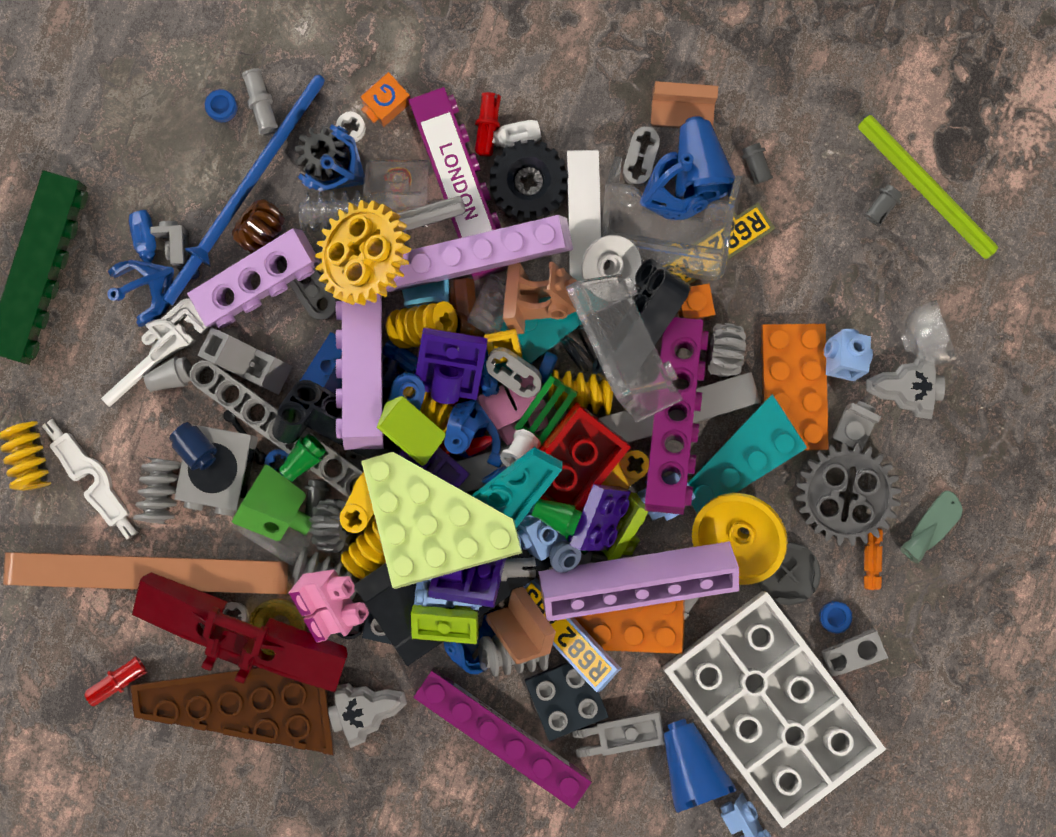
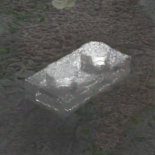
M492 273L485 279L467 319L468 323L486 334L500 332L504 322L503 310L506 282Z

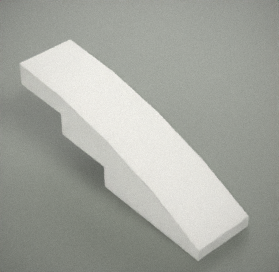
M567 150V171L569 177L567 180L568 226L573 250L569 251L570 275L578 282L583 280L581 264L586 250L594 241L601 238L599 150Z

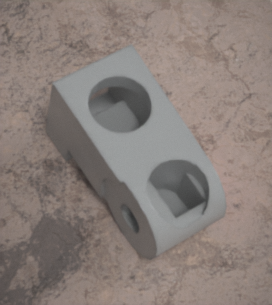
M875 628L864 631L860 635L826 648L821 652L831 676L842 675L888 658Z

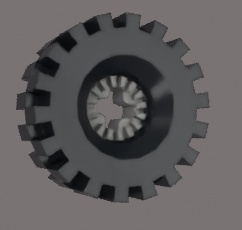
M520 140L514 142L513 147L509 148L506 146L502 149V154L500 156L497 155L494 159V165L490 169L489 180L491 196L497 208L505 212V216L508 218H516L517 222L520 223L547 218L553 212L556 213L560 209L561 203L564 202L568 190L567 180L569 177L563 158H559L558 152L554 148L552 150L547 148L546 143L541 142L539 145L535 144L534 140H527V143L521 144ZM528 175L534 176V182L537 183V187L531 186L530 190L526 191L524 184L520 180L521 178L527 179Z

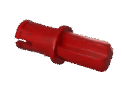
M485 92L481 94L479 119L475 121V125L478 127L475 152L479 156L490 157L493 154V134L496 129L500 128L498 113L501 96L499 94L496 95V98L495 93Z
M135 656L115 671H108V676L86 690L84 696L92 707L96 706L117 691L120 693L124 692L126 686L145 675L147 670L142 661Z

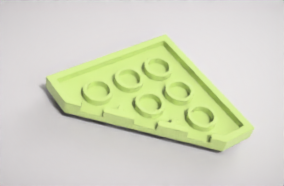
M394 452L361 461L392 588L397 589L523 553L515 521L498 510Z

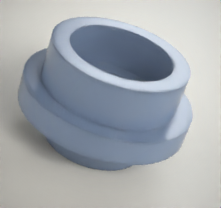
M560 541L550 550V564L557 572L565 573L571 571L580 562L581 551L570 546L568 541Z

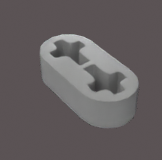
M644 126L638 128L630 142L622 175L624 181L632 187H640L646 184L653 169L660 138L655 129ZM644 135L650 136L649 141L654 143V145H648L645 154L639 153L641 143L636 140L642 139ZM637 159L642 160L641 171L646 174L640 175L638 179H633V173L628 171V169H634Z
M498 347L490 352L486 361V368L493 378L521 397L530 398L539 392L542 385V376L537 368L505 347ZM502 357H506L508 359L506 365L513 371L511 372L503 366L500 369L495 368L496 361L494 358L500 360ZM518 373L523 378H527L529 375L533 376L534 387L531 385L526 386V388L522 387V379L516 374Z

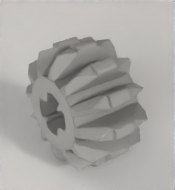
M724 323L716 324L711 329L706 356L710 374L718 375V377H735L741 372L744 365L746 335L742 326Z

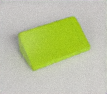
M403 396L386 402L376 427L421 466L428 462L446 435L443 430Z

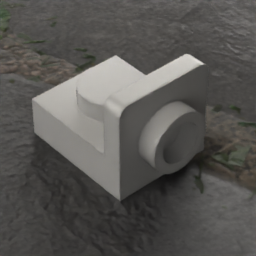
M161 221L159 226L150 227L151 234L156 238H169V241L165 242L166 259L170 260V264L174 267L183 268L189 259V253L184 250V248H189L188 230L182 225H178L177 221Z
M858 401L857 404H848L831 439L841 444L846 442L847 446L851 449H854L855 444L859 443L860 452H862L875 423H879L881 416L874 413L876 409L873 406L862 401Z

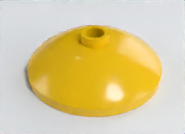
M727 493L713 498L697 514L692 528L693 547L730 541L739 566V585L755 584L769 578L778 570L786 555L787 533L781 518L771 506L752 495ZM740 528L748 529L749 534H743Z

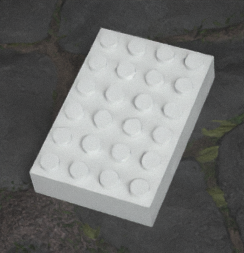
M761 591L686 648L683 654H678L661 667L782 828L786 827L886 750L768 592Z

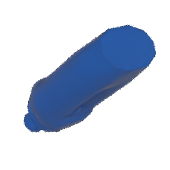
M147 210L133 212L129 215L128 222L134 249L144 262L152 263L155 256L156 239L150 232V227H153L151 216Z

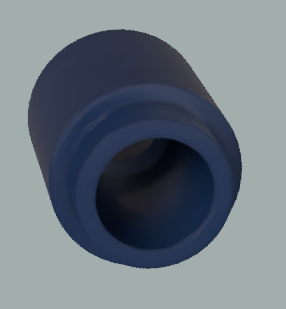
M186 422L171 433L169 439L172 442V448L191 470L198 468L205 470L215 461L216 447L197 426H192L189 422Z

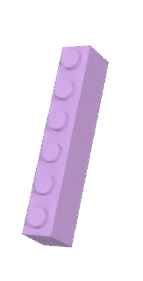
M555 215L413 249L403 254V258L409 261L408 265L400 266L404 277L395 276L394 281L397 287L393 288L388 285L386 290L388 292H395L571 251L573 246L567 218Z
M377 294V302L373 303L367 300L365 306L358 303L351 305L344 301H336V320H342V330H336V348L342 349V359H336V377L342 378V388L336 389V407L342 408V419H336V437L343 439L344 450L384 449L383 433L376 428L383 412L382 296Z
M730 541L577 565L574 569L565 573L557 572L554 569L538 571L541 597L548 621L739 591V566Z

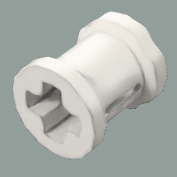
M525 429L516 430L513 435L514 441L500 455L501 461L506 467H509L533 447L539 449L541 446L540 440L530 431Z

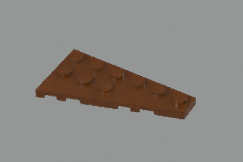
M259 667L252 668L244 684L235 681L239 670L130 685L134 718L192 727L202 731L223 733V735L270 744H281L296 749L318 751L333 756L335 754L331 721L328 713V696L325 689L286 678Z

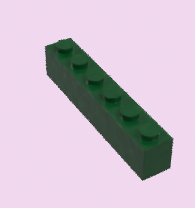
M42 170L0 300V357L30 365L31 359L34 360L39 352L40 343L37 340L41 329H45L49 320V312L47 310L50 300H53L58 293V275L60 269L63 270L68 262L69 253L67 248L70 239L73 240L78 231V222L76 220L79 210L84 209L88 199L87 187L78 180Z

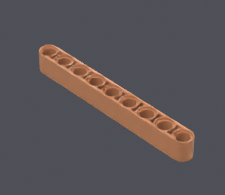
M5 552L3 585L138 589L140 579L152 572L201 592L287 594L288 562Z

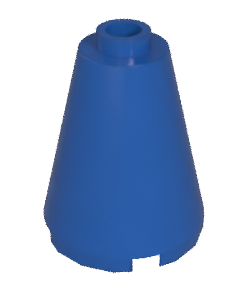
M700 116L688 118L680 127L677 163L681 161V156L685 153L691 154L694 157V161L690 171H681L676 174L675 197L683 200L693 195L701 194L709 202L707 207L719 205V198L727 195L729 200L733 199L738 194V182L711 122Z
M682 719L667 725L669 731L663 734L673 806L676 813L736 791L734 783L694 722L687 724L686 719Z

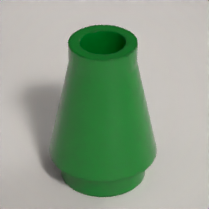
M307 434L304 438L300 437L284 464L279 468V471L285 478L293 482L298 476L321 462L326 449L310 434Z
M540 498L536 502L531 516L539 519L563 536L565 533L573 536L582 511L575 509L576 505Z

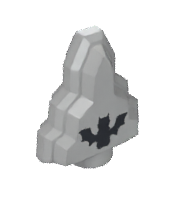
M933 356L916 357L913 363L901 364L895 372H882L867 379L866 391L879 399L893 400L899 409L912 411L914 417L932 419L935 401H942L944 399L945 378L943 375H936Z
M350 683L339 684L336 692H334L335 705L328 707V713L334 732L343 730L348 744L352 748L366 742L367 735L377 731L383 719L395 716L407 704V699L402 691L384 689L374 692L367 686L354 688Z

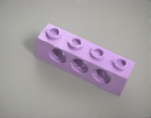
M292 228L187 294L206 327L222 329L235 321L234 316L243 310L245 313H248L261 306L260 300L266 296L274 297L288 289L286 284L294 279L301 281L311 276L315 272L313 268L321 262L315 257L316 253L303 230ZM284 256L287 260V268L283 273H280L277 269V262ZM255 273H258L261 279L257 289H254L251 285V278ZM229 289L234 293V301L230 305L225 301V294Z

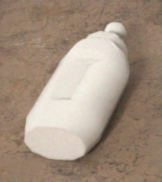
M526 120L503 125L497 131H494L492 142L496 147L501 146L503 148L506 146L511 148L514 146V142L520 140L521 144L527 143V140H534V143L541 140L538 121Z

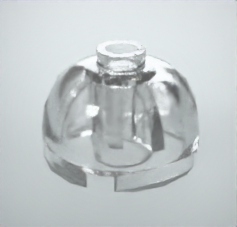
M937 300L915 308L906 319V333L901 335L906 353L912 351L917 360L930 365L944 364L957 360L945 319L941 316V308Z

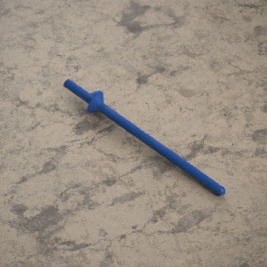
M315 75L199 245L184 248L191 256L162 297L165 302L173 306L190 279H197L199 277L200 271L198 268L201 263L211 267L209 251L324 85L325 80L321 75Z

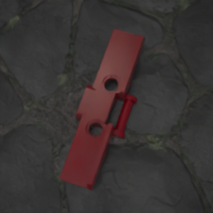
M152 572L140 579L132 615L183 639L206 647L205 655L207 657L201 668L211 671L217 659L220 658L238 665L240 669L235 677V681L242 684L246 682L254 665L286 678L336 692L348 656L346 646L330 640L316 642L311 633L269 618L266 625H262L261 628L223 614L228 601ZM199 622L205 626L204 630L201 628ZM270 649L273 650L275 654L267 655L263 653L261 650Z

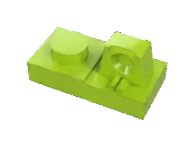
M630 493L628 510L620 518L616 528L618 531L617 538L608 551H603L608 560L620 559L622 554L632 555L640 542L636 532L645 521L649 511H645V504L637 493Z
M413 605L411 611L412 639L477 644L478 611L472 610L469 606L455 605L453 609H446L444 607Z

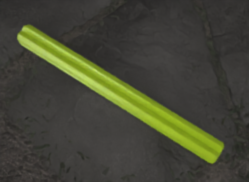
M872 115L867 116L859 123L858 129L984 259L990 258L998 250L997 244Z

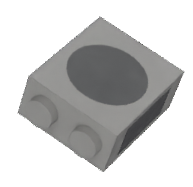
M191 424L192 426H197L216 447L217 451L214 455L216 459L205 470H200L199 468L191 470L182 459L174 500L184 501V508L202 511L203 505L215 507L214 513L233 516L234 511L239 509L248 493L258 437Z

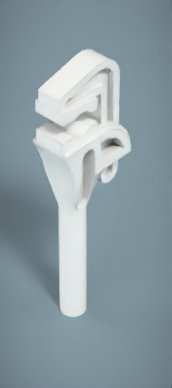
M189 298L181 300L161 319L152 320L145 324L149 330L142 336V342L145 345L152 346L149 355L101 398L106 405L112 406L158 363L176 352L192 346L196 340L185 332L183 325L177 324L186 315L187 317L184 320L192 323L194 329L200 334L208 331L210 327L204 325Z

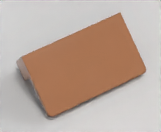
M655 81L652 95L651 125L680 128L688 118L700 116L710 121L713 126L718 86Z
M524 587L512 590L508 607L487 614L486 621L516 664L550 654L556 631Z

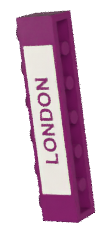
M442 87L408 99L444 200L461 196L464 201L465 213L451 218L458 239L501 229L496 211L490 213L486 203L491 200L486 183L479 184L475 172L481 170L475 153L468 154L465 143L470 142L465 125L464 123L458 125L454 114L459 113V109L454 95L447 96L445 88ZM508 265L472 273L471 276L476 281L507 270Z
M434 667L413 697L572 809L575 808L592 783L591 777Z

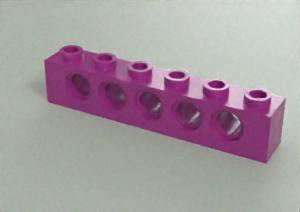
M674 317L663 333L645 511L684 515L685 505L691 506L693 486H687L688 474L695 473L696 455L690 454L691 442H698L699 423H693L694 411L701 412L702 392H696L697 380L704 381L706 363L705 361H699L700 350H707L709 331H702L703 320ZM685 348L691 351L692 356L688 359H681L676 356L675 352ZM676 379H684L689 383V387L684 390H678L673 387L672 382ZM679 409L686 414V418L682 421H674L668 414L672 410ZM671 440H676L683 445V449L677 453H672L666 449L665 445ZM669 471L675 472L679 475L680 480L673 485L667 484L662 480L663 474Z

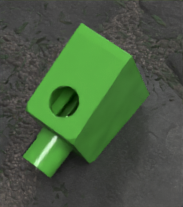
M265 464L231 522L275 541H280L288 527L306 536L311 528L309 519L312 517L299 511L301 504L306 498L305 492L272 467Z

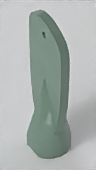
M944 491L938 496L918 522L911 539L900 548V551L911 561L919 564L925 552L942 540L961 518L963 509L958 497L953 492Z

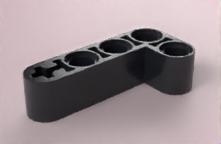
M653 259L643 262L637 270L635 282L642 290L593 363L592 371L594 374L620 389L627 386L689 295V284Z
M310 380L298 381L279 406L272 427V434L282 443H293L300 438L306 427H309L344 447L343 439L336 437V419H342V408L336 407V394ZM383 434L384 449H351V451L365 459H369L390 452L399 455L402 449Z

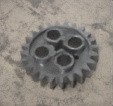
M843 442L841 451L837 452L835 447L830 445V455L826 456L822 451H818L817 454L820 459L818 463L811 459L808 460L812 471H801V475L807 479V482L797 483V487L805 490V493L797 495L796 500L804 501L806 505L802 506L799 512H809L810 516L806 519L805 524L808 525L813 522L817 524L814 534L825 530V541L827 542L835 535L840 546L843 543L844 537L849 538L851 546H855L856 537H861L862 541L867 544L868 533L871 532L875 537L879 538V526L885 529L890 528L886 517H897V514L891 510V506H901V501L893 498V495L901 493V488L892 486V483L896 482L899 477L898 475L888 476V472L892 469L893 465L891 463L884 466L880 464L884 457L882 453L875 458L871 457L872 447L867 448L862 453L860 452L859 443H856L853 451L848 450L846 442ZM855 466L856 474L853 493L858 494V496L851 498L847 521L843 522L841 515L844 495L839 494V492L846 491L850 468ZM833 467L840 468L844 472L845 478L840 483H832L826 477L827 471ZM862 474H873L877 479L876 485L871 489L862 488L858 483V479ZM826 499H833L838 503L839 510L834 514H826L821 509V503ZM858 505H866L870 508L871 515L866 520H858L852 513L853 509Z

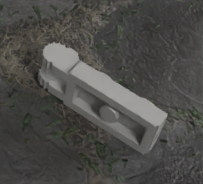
M659 711L597 722V725L586 726L572 732L574 738H584L599 734L600 745L583 746L576 749V755L580 758L598 754L606 756L665 744Z

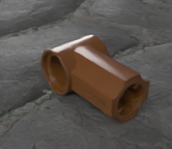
M463 278L449 281V303L454 307L458 318L456 333L484 338L486 323L483 317L477 314L474 279Z

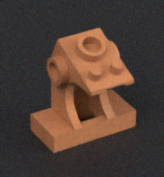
M549 262L550 276L545 281H530L521 263L508 265L503 320L508 329H516L517 334H524L525 320L544 318L564 319L567 315L578 311L579 296L581 294L580 282L554 262ZM540 297H551L550 300L539 303Z

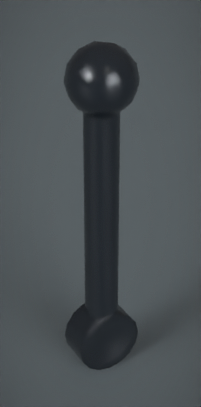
M226 410L223 414L224 419L231 422L238 433L247 434L237 421V416ZM256 447L255 461L257 464L263 465L267 455L260 452Z

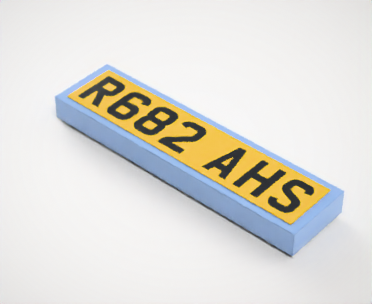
M535 578L523 587L545 616L540 581ZM574 617L548 621L556 631L553 646L596 692L602 691L622 668Z

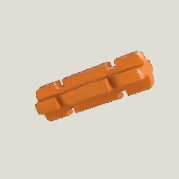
M878 528L879 538L875 537L871 532L867 534L868 543L864 550V571H866L864 588L867 590H879L882 587V576H879V572H882L883 546H880V542H883V530L881 528Z

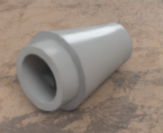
M175 356L145 374V385L150 392L187 386L188 382L191 381L190 370L192 366L186 357L178 358Z

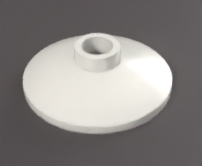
M608 235L594 241L586 250L581 264L582 278L586 287L593 294L606 299L618 298L628 293L636 284L635 275L641 266L639 251L630 240L618 235ZM610 260V267L604 270V263Z

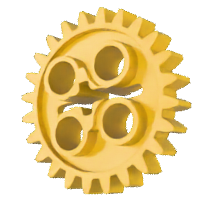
M360 200L358 206L352 203L348 205V213L339 209V220L329 219L332 226L330 230L322 229L326 239L325 241H317V245L323 247V250L315 254V257L322 260V263L317 265L315 269L323 273L319 281L327 284L325 290L332 293L334 298L351 305L358 303L365 306L367 300L376 303L377 294L387 297L386 287L388 285L393 288L397 287L394 281L395 276L404 277L400 266L408 265L409 261L403 258V254L411 251V248L405 246L404 243L411 237L403 232L407 225L399 220L401 216L392 211L391 208L373 200L370 203Z

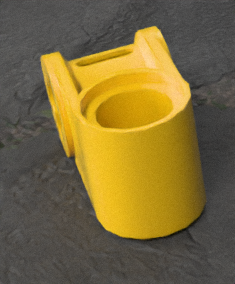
M638 450L626 453L601 485L620 486L628 490L629 486L647 474L649 469L648 457ZM630 456H633L635 459L640 457L643 459L644 462L640 465L642 468L640 473H637L635 470L631 472L627 470L626 467L630 464L628 461Z
M364 471L357 479L352 493L340 513V523L350 533L363 531L371 526L375 520Z

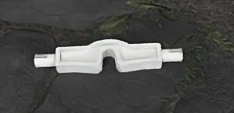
M49 420L42 428L53 440L50 448L62 463L68 476L73 481H79L86 475L92 474L94 476V483L84 492L85 499L100 513L109 526L116 525L126 540L131 539L138 532L126 518L130 512L112 489V480L107 469L96 459L88 457L72 434H63L54 420Z

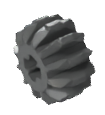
M323 125L321 127L320 134H317L314 127H310L311 137L307 138L301 134L299 139L304 145L295 146V152L301 155L296 159V163L298 166L305 165L304 174L310 175L315 171V178L321 180L323 172H326L328 177L332 179L334 178L333 171L322 167L320 159H318L315 152H320L321 148L325 147L328 154L325 153L323 155H330L334 163L344 168L338 160H348V153L342 151L347 147V144L338 140L332 135V132L329 134L327 126Z
M326 499L319 501L318 505L313 507V517L309 519L311 522L309 532L312 533V544H315L318 550L328 553H340L341 551H347L349 545L354 543L355 533L346 531L340 523V513L347 501L342 499Z

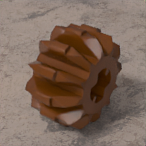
M265 199L254 201L235 223V228L232 230L233 239L242 249L253 253L276 239L277 234L282 230L285 218L271 202L269 203Z

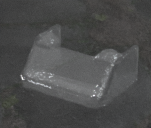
M615 156L605 183L601 237L618 235L630 240L639 251L641 264L648 259H653L677 276L706 281H716L722 278L727 267L742 176H735L729 201L715 200L709 203L705 209L704 218L692 216L684 220H670L657 215L649 209L642 208L643 206L640 204L642 193L640 190L632 185L620 183L622 157Z
M619 273L578 280L566 286L569 297L614 395L636 422L684 400L674 385L673 381L678 379V376L671 362L667 361L664 363L659 356L635 305L633 296L637 295L638 291L630 276L624 278Z

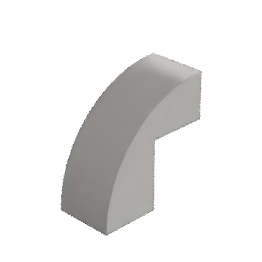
M212 327L198 353L199 357L278 395L293 367Z

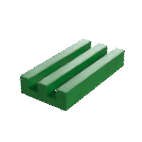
M551 374L514 428L516 430L525 429L530 431L540 440L542 445L578 392ZM552 384L558 387L531 427L528 428L524 424ZM564 391L568 396L541 435H538L535 431Z

